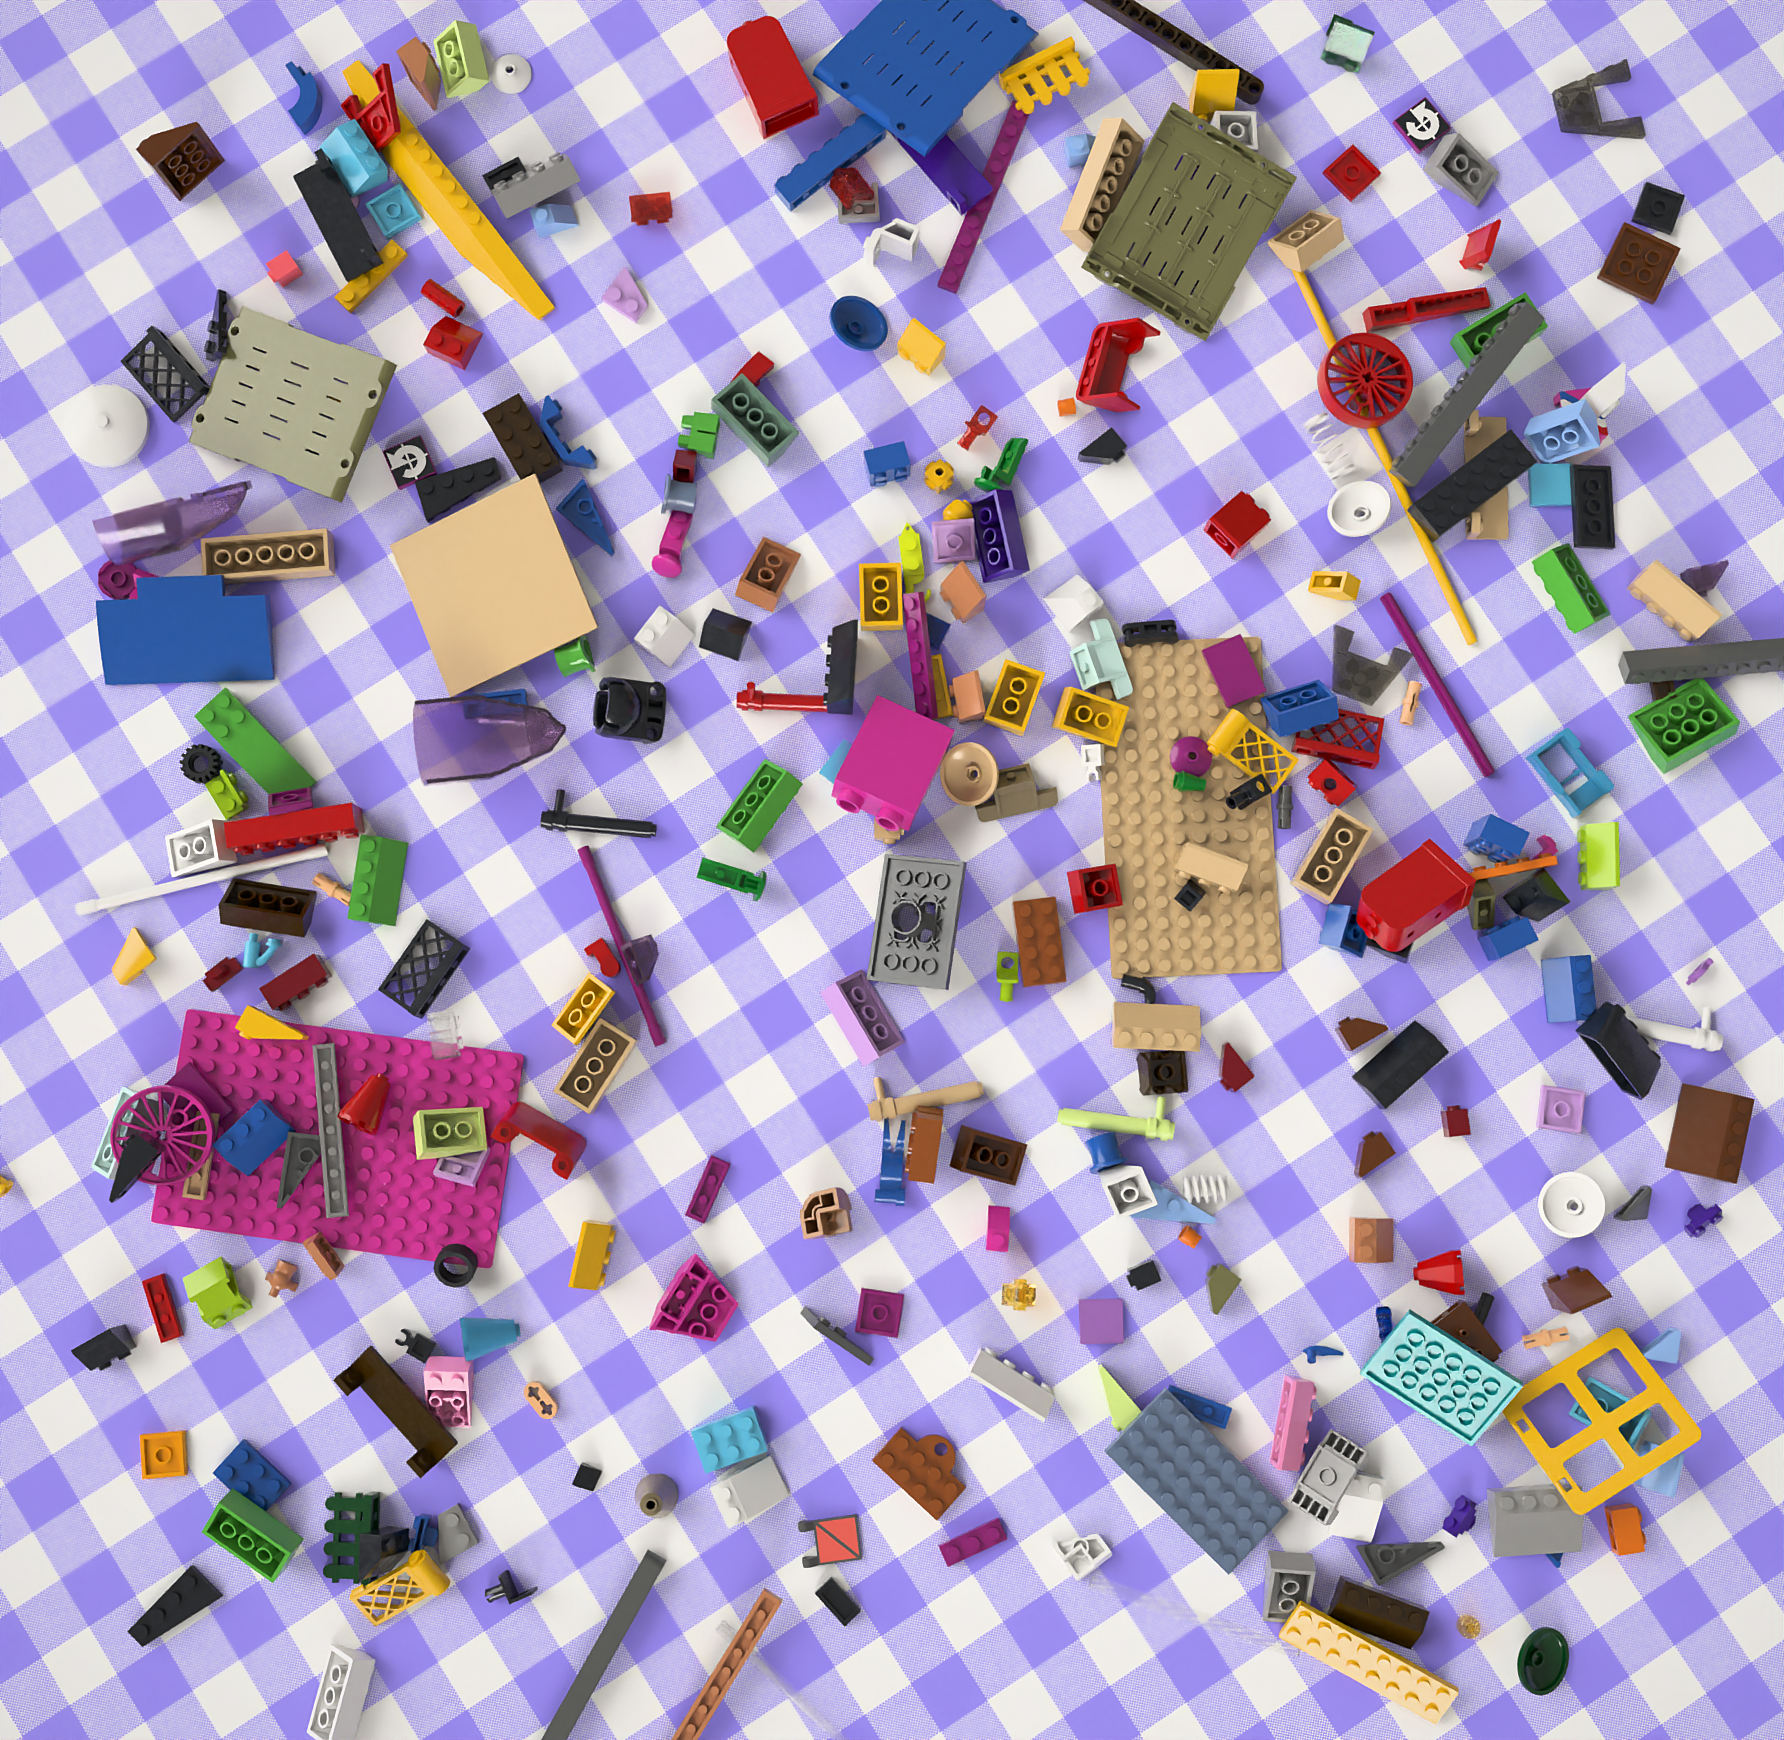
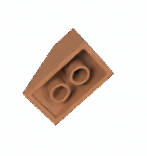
M763 537L739 580L735 596L773 613L801 554Z
M961 561L940 584L941 591L939 594L945 603L949 602L952 609L950 611L956 620L960 619L963 624L984 611L986 595L964 561Z

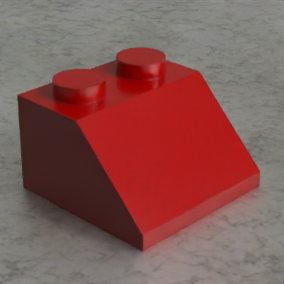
M445 316L432 326L423 346L429 354L465 370L483 333Z
M1116 863L1067 872L1074 914L1123 905Z

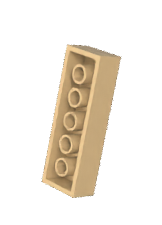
M1123 118L1103 119L1060 228V231L1083 252L1090 251L1107 218L1118 205L1127 188L1145 142Z
M327 528L200 539L202 575H224V585L336 576L333 534Z

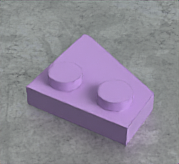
M623 267L601 298L603 302L634 323H637L648 308L626 267Z
M487 1146V1150L439 1158L433 1174L439 1178L475 1187L491 1150Z

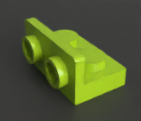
M223 769L219 771V776L207 782L205 786L224 818L229 821L249 809L250 806L247 803L249 801L248 796L243 790H239L236 785L238 783L236 776L232 772L229 773Z

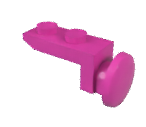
M672 510L659 545V555L653 557L651 563L653 570L657 574L666 578H675L682 572V565L680 564L682 548L692 522L693 514Z

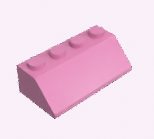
M1287 1375L1284 1377L1270 1463L1278 1470L1299 1471L1300 1465H1304L1305 1452H1303L1304 1443L1307 1444L1309 1439L1307 1424L1308 1421L1311 1422L1313 1416V1409L1310 1408L1311 1401L1315 1400L1317 1388L1314 1386L1315 1383L1311 1380Z

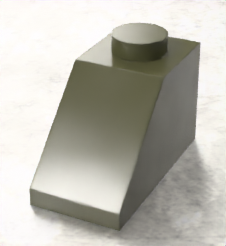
M1487 879L1476 881L1470 903L1467 905L1473 931L1494 926L1496 894Z
M1217 1262L1216 1265L1212 1264L1205 1274L1208 1276L1205 1283L1210 1311L1218 1315L1242 1280Z

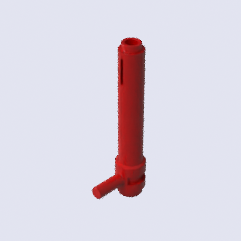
M754 682L747 683V690L737 692L736 708H740L742 711L754 709V711L760 712L763 710L827 712V706L823 705L824 695L764 693L761 690H755Z

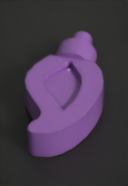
M1710 957L1703 961L1687 977L1689 980L1686 984L1689 986L1691 983H1695L1714 961Z

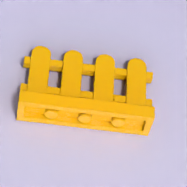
M1070 36L1007 68L1002 74L999 72V85L1007 94L1012 93L1017 101L1015 104L1017 110L1022 109L1025 114H1031L1034 112V102L1040 100L1043 105H1049L1053 100L1052 93L1058 91L1060 95L1067 96L1071 91L1070 84L1074 82L1080 87L1087 86L1090 70L1088 67L1084 69L1079 62L1080 54L1078 51L1075 52V41ZM1066 66L1072 76L1066 78L1060 68ZM1048 75L1054 85L1048 87L1042 77ZM1030 84L1035 94L1029 96L1024 86Z

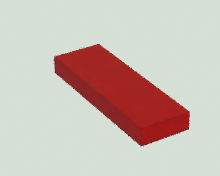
M165 1273L141 1281L160 1342L164 1343L183 1336L184 1333Z

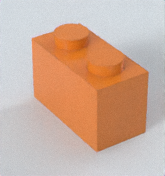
M1631 1503L1604 1507L1612 1552L1619 1556L1645 1552L1646 1537L1644 1532L1641 1531L1640 1522H1642V1515L1640 1510Z

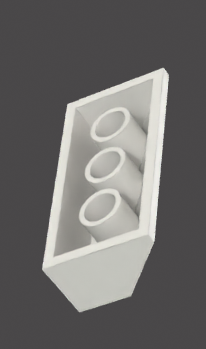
M986 1347L985 1350L979 1348L967 1368L968 1375L1044 1423L1056 1397L1052 1393L1053 1388L1043 1382L1041 1385L1034 1382L1035 1377L1026 1371L1020 1373L1015 1370L1016 1365L1009 1360H999L996 1358L997 1353Z
M336 1644L330 1645L306 1733L315 1740L355 1739L371 1675L374 1671L375 1659L362 1651Z

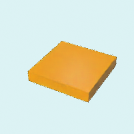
M186 1430L140 1435L142 1480L185 1476L188 1474Z

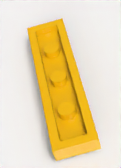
M391 240L379 252L383 264L350 281L334 297L350 314L408 257V254L395 241Z

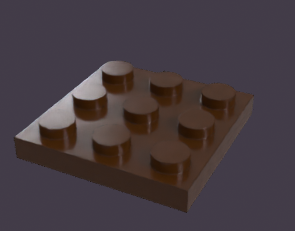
M1624 222L1597 279L1653 305L1681 248Z

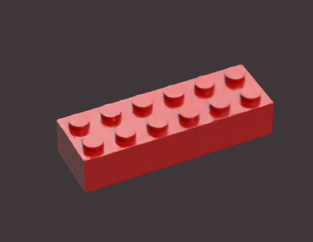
M352 802L224 823L227 848L235 853H241L242 856L252 855L256 850L272 852L275 851V847L283 846V849H291L300 843H304L305 846L315 845L319 840L335 842L338 841V837L346 836V839L358 838L359 834L365 833L362 808Z

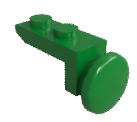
M1011 438L1006 443L997 466L994 470L983 466L981 477L974 480L975 486L988 493L995 489L1004 490L1000 485H1010L1029 440L1026 438Z
M702 857L696 878L746 894L748 892L753 893V901H758L765 889L767 873L762 870L759 877H757L752 872Z

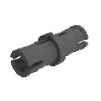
M1289 785L1279 787V800L1276 805L1278 810V829H1291V810H1293L1292 786Z

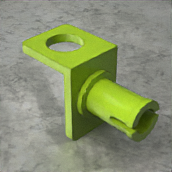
M1017 952L997 953L996 978L997 982L1001 983L1000 1001H1013V983L1019 982V954ZM1003 958H1012L1014 961L1011 968H1004L1001 965Z

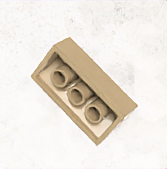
M1657 559L1645 567L1627 587L1635 599L1645 603L1650 612L1657 613L1667 626L1676 629L1680 637L1686 641L1693 642L1698 639L1722 616L1718 610Z
M1113 1002L1111 1039L1113 1048L1200 1052L1201 1021L1199 1006Z

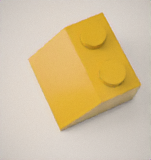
M913 317L897 343L898 354L906 361L909 359L920 373L923 374L925 372L928 376L945 358L946 343Z

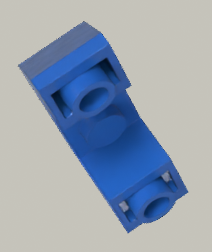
M549 395L545 396L539 426L565 465L595 470L597 466L594 461L597 458L591 449L586 450L582 445L572 452L565 441L563 443L560 442L558 439L560 434L553 424L563 418L560 413L562 407L556 399L552 401Z

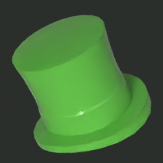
M586 635L577 638V641L554 649L556 662L564 677L588 668L591 672H596L590 644Z

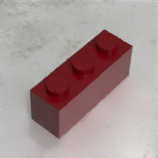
M314 953L259 989L272 1010L283 1012L292 1006L291 1003L296 999L302 1000L311 994L310 990L313 988H321L326 985L332 974L320 955Z

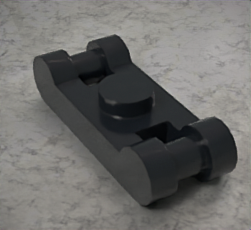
M1158 620L1126 623L1122 626V632L1125 635L1124 644L1126 647H1133L1136 644L1177 643L1179 636L1175 631L1177 629L1176 621Z

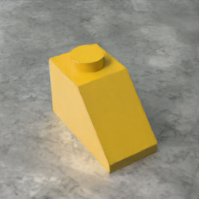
M1313 571L1308 592L1336 600L1356 601L1361 580L1349 572Z

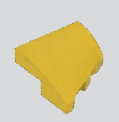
M136 927L131 930L112 967L115 978L120 985L127 986L143 973L142 970L157 960V957L148 947V942Z

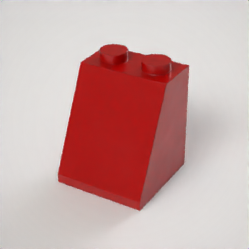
M1240 491L1208 520L1203 531L1234 559L1268 526L1271 519L1265 509L1259 508L1255 504V500L1250 494Z

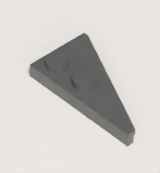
M806 1306L803 1308L800 1314L815 1330L870 1366L874 1358L845 1337L847 1335L845 1331L838 1326L832 1327L829 1320L822 1315L819 1317Z

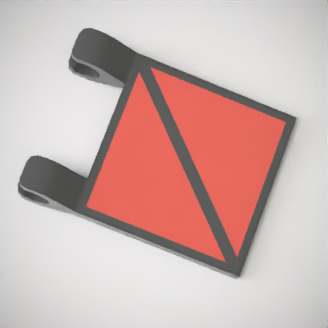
M856 1514L798 1522L799 1532L814 1530L817 1556L803 1557L802 1565L804 1568L862 1559Z

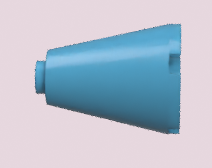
M460 1318L466 1362L517 1342V1337L521 1336L519 1323L515 1324L514 1319Z

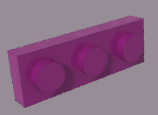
M997 1517L938 1545L947 1567H950L1007 1540V1536Z

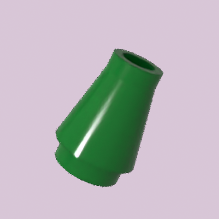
M1185 771L1175 773L1173 788L1178 789L1179 792L1205 790L1206 779L1199 778Z

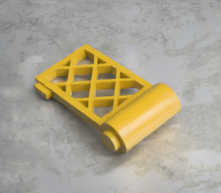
M1235 709L1230 710L1207 742L1208 750L1215 756L1223 755L1251 778L1263 774L1266 779V773L1276 772L1277 782L1273 787L1269 784L1272 794H1275L1299 761V759L1254 726L1242 713ZM1248 729L1256 733L1257 742L1246 743L1245 733ZM1269 743L1273 748V755L1263 756L1261 744ZM1257 745L1259 757L1248 758L1247 746ZM1235 747H1243L1244 759L1237 760L1231 755ZM1286 756L1292 762L1287 768L1279 769L1278 757ZM1274 757L1276 770L1265 771L1263 759ZM1259 759L1261 772L1251 771L1249 761ZM1258 782V788L1264 792L1262 783Z
M414 1551L405 1564L366 1586L362 1584L351 1590L350 1600L376 1627L430 1595H441L448 1589L450 1579L426 1551ZM404 1572L410 1576L409 1580L397 1579ZM383 1584L392 1585L390 1591L378 1590V1587ZM395 1586L407 1587L406 1593L394 1592ZM411 1587L422 1589V1592L418 1594L409 1593ZM364 1595L373 1596L371 1602L361 1601L359 1598ZM376 1596L388 1597L387 1604L376 1603ZM392 1598L404 1599L399 1605L390 1604ZM381 1609L385 1610V1612L376 1617L372 1610Z

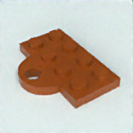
M900 1427L872 1459L883 1472L936 1521L966 1489V1486L951 1473L955 1464V1451L951 1442L938 1434H929L916 1441L905 1429ZM938 1443H944L947 1446L945 1454L939 1455L935 1452L934 1448Z

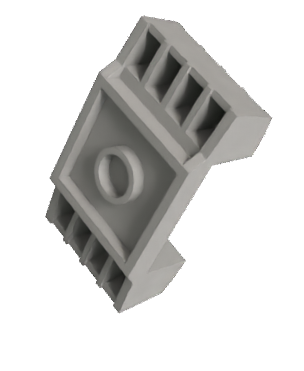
M1330 1429L1296 1482V1486L1288 1501L1323 1525H1331L1339 1513L1336 1507L1359 1469L1364 1471L1371 1458L1369 1453Z

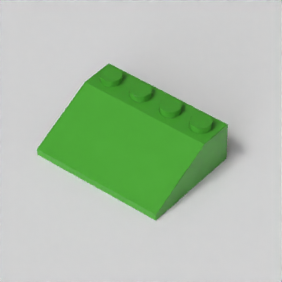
M1695 678L1675 689V692L1668 693L1670 695L1665 698L1655 700L1628 715V719L1648 755L1663 774L1730 738L1738 730L1740 721L1703 678Z

